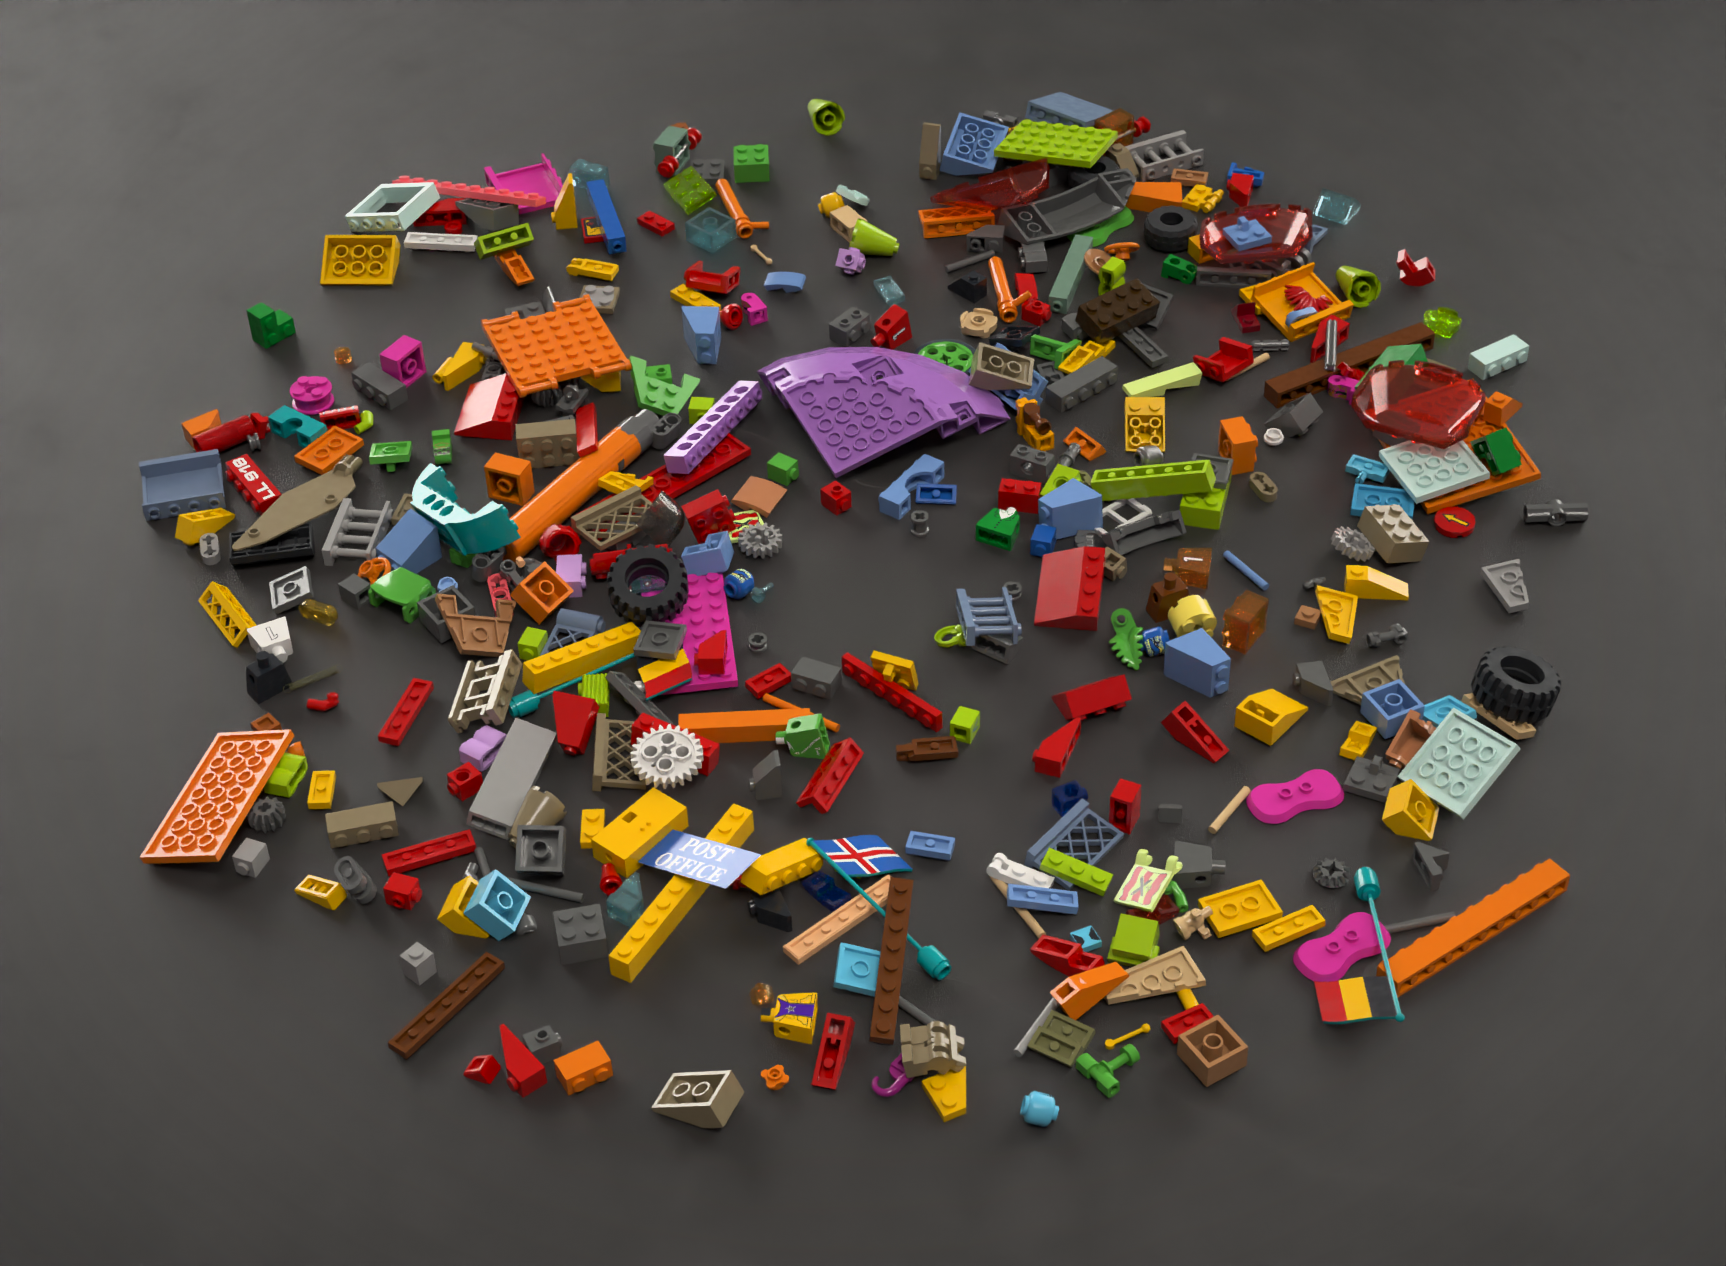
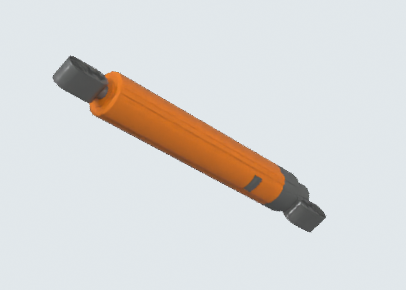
M643 409L636 416L625 418L598 442V451L576 460L509 518L517 524L519 528L517 532L521 538L501 548L478 553L472 559V578L475 581L484 582L489 576L499 570L502 561L509 559L516 563L517 557L523 558L540 543V536L545 528L553 524L561 525L602 489V487L598 486L599 478L610 471L621 472L650 446L656 449H664L674 441L680 433L681 417L676 413H668L659 420L652 411Z

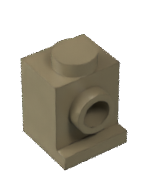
M1107 546L1105 548L1104 576L1112 581L1117 578L1121 579L1127 572L1126 558Z

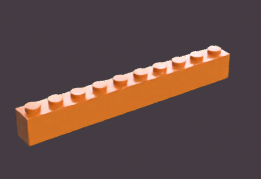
M1549 858L1543 863L1536 864L1527 873L1520 874L1511 883L1504 884L1492 895L1485 896L1476 905L1469 906L1460 915L1453 916L1444 925L1435 927L1428 935L1416 939L1412 945L1405 949H1400L1394 956L1388 959L1397 998L1567 891L1570 874ZM1384 961L1378 964L1376 976H1387Z

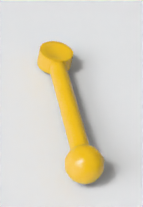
M1145 1023L1141 1028L1115 1040L1107 1039L1105 1041V1048L1111 1050L1115 1047V1044L1142 1032L1148 1033L1150 1025Z

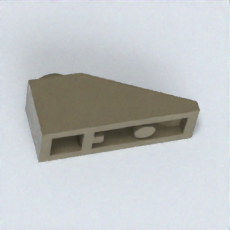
M924 122L919 159V178L936 180L941 166V124Z

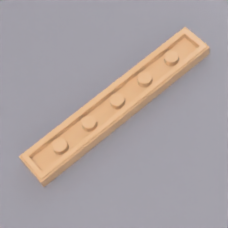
M886 875L864 890L881 908L887 904L891 877L889 875ZM859 894L785 944L783 952L799 965L877 910Z

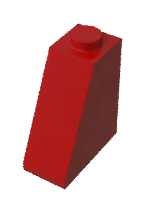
M553 691L558 743L566 754L573 756L576 753L584 755L600 707L595 699Z

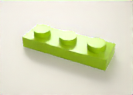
M1050 847L1040 865V870L1103 897L1113 878L1111 873Z

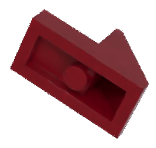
M1255 302L1238 304L1231 309V313L1242 334L1260 331V323L1255 315Z

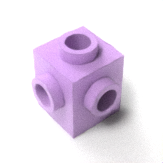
M850 247L849 250L840 248L835 266L850 275H854L855 272L861 273L866 264L865 255L860 253V249Z

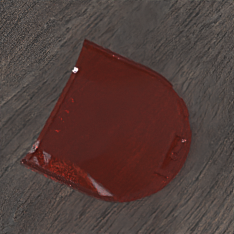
M1047 158L1039 159L978 177L979 182L969 185L968 181L958 184L953 188L945 189L932 195L930 200L936 204L985 211L1002 209L1020 203L1025 204L1038 198L1039 193L1049 188L1050 167Z
M1280 204L1243 206L1235 208V213L1227 214V211H1221L1214 214V219L1211 220V217H1207L1202 221L1199 236L1200 248L1220 264L1237 262L1252 264L1257 260L1271 262L1273 259L1296 257L1313 237L1312 211L1307 207L1303 208V211L1301 210V205L1289 204L1288 208H1281ZM1245 216L1248 221L1256 219L1272 236V243L1238 252L1223 235V228L1236 225L1237 219Z
M1404 360L1389 361V365L1386 367L1378 364L1370 369L1353 393L1351 406L1368 429L1390 434L1394 438L1408 439L1415 444L1422 443L1446 449L1469 436L1484 408L1486 395L1485 392H1480L1481 386L1475 380L1469 379L1468 382L1462 378L1463 373L1455 369L1424 361H1415L1414 365H1404Z

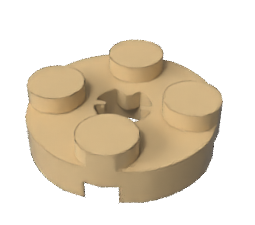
M975 308L970 313L965 311L960 317L961 332L964 335L988 338L990 333H993L997 328V316H993L991 310L984 308Z

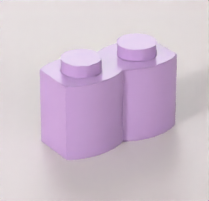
M488 725L483 726L475 732L473 738L460 746V761L464 764L469 761L481 772L486 770L494 762L507 734Z

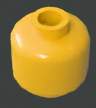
M836 192L822 196L820 199L821 203L818 204L820 213H824L828 218H830L831 211L845 206L842 196Z

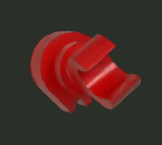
M1344 362L1337 366L1341 370L1340 373L1345 377L1360 381L1365 375L1361 370L1350 368Z

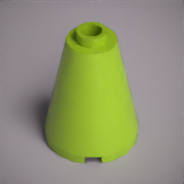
M813 99L808 103L807 109L813 127L818 133L830 136L842 128L845 114L840 105L821 99Z
M858 218L849 248L860 249V253L863 255L893 256V253L897 254L900 243H897L895 237Z
M1342 266L1336 272L1335 278L1347 300H1350L1355 307H1367L1373 299L1376 300L1381 291V283L1374 273L1350 266Z

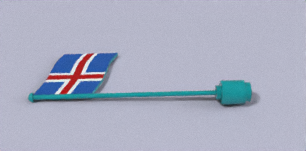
M859 835L837 840H814L813 838H808L806 841L807 846L811 845L884 918L886 912L850 877H866L898 871L912 872L913 870L878 835ZM907 933V940L919 951L917 963L932 978L944 979L952 969L949 960L933 945L922 948Z

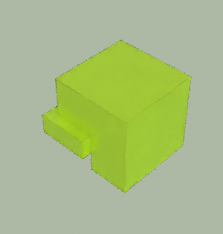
M1121 913L1115 937L1112 938L1107 957L1108 962H1117L1121 965L1133 967L1157 957L1160 951V947L1157 946L1160 936L1158 921Z

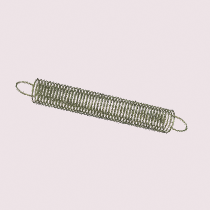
M335 668L314 677L310 675L309 677L311 678L302 681L300 679L288 685L292 692L340 672H331L337 669Z

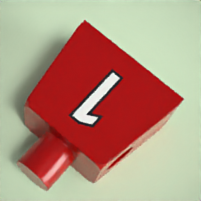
M893 304L875 323L876 336L871 339V344L874 347L883 346L893 350L911 339L912 333L908 311Z

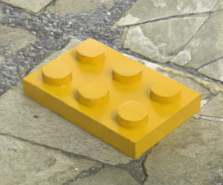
M1262 879L1198 899L1200 910L1208 905L1212 909L1213 914L1207 917L1206 920L1218 938L1280 919L1283 915V911Z

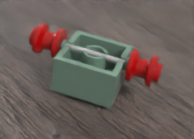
M668 126L653 143L656 172L666 178L676 176L690 159L689 150H693L701 141V133L695 128L684 129Z

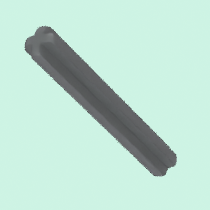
M1330 319L1327 321L1325 369L1327 371H1334L1336 365L1337 321Z

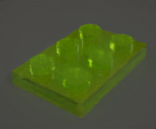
M692 166L684 169L681 173L663 184L665 190L688 215L717 196L713 188Z

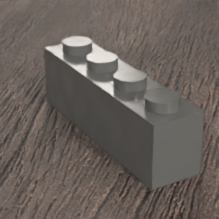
M1103 356L1047 386L1045 403L1060 413L1072 408L1076 404L1116 383L1118 366Z

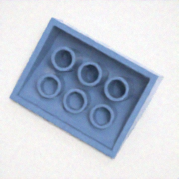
M959 113L942 157L940 171L956 176L993 173L998 157H994V149L1005 139L1009 127Z

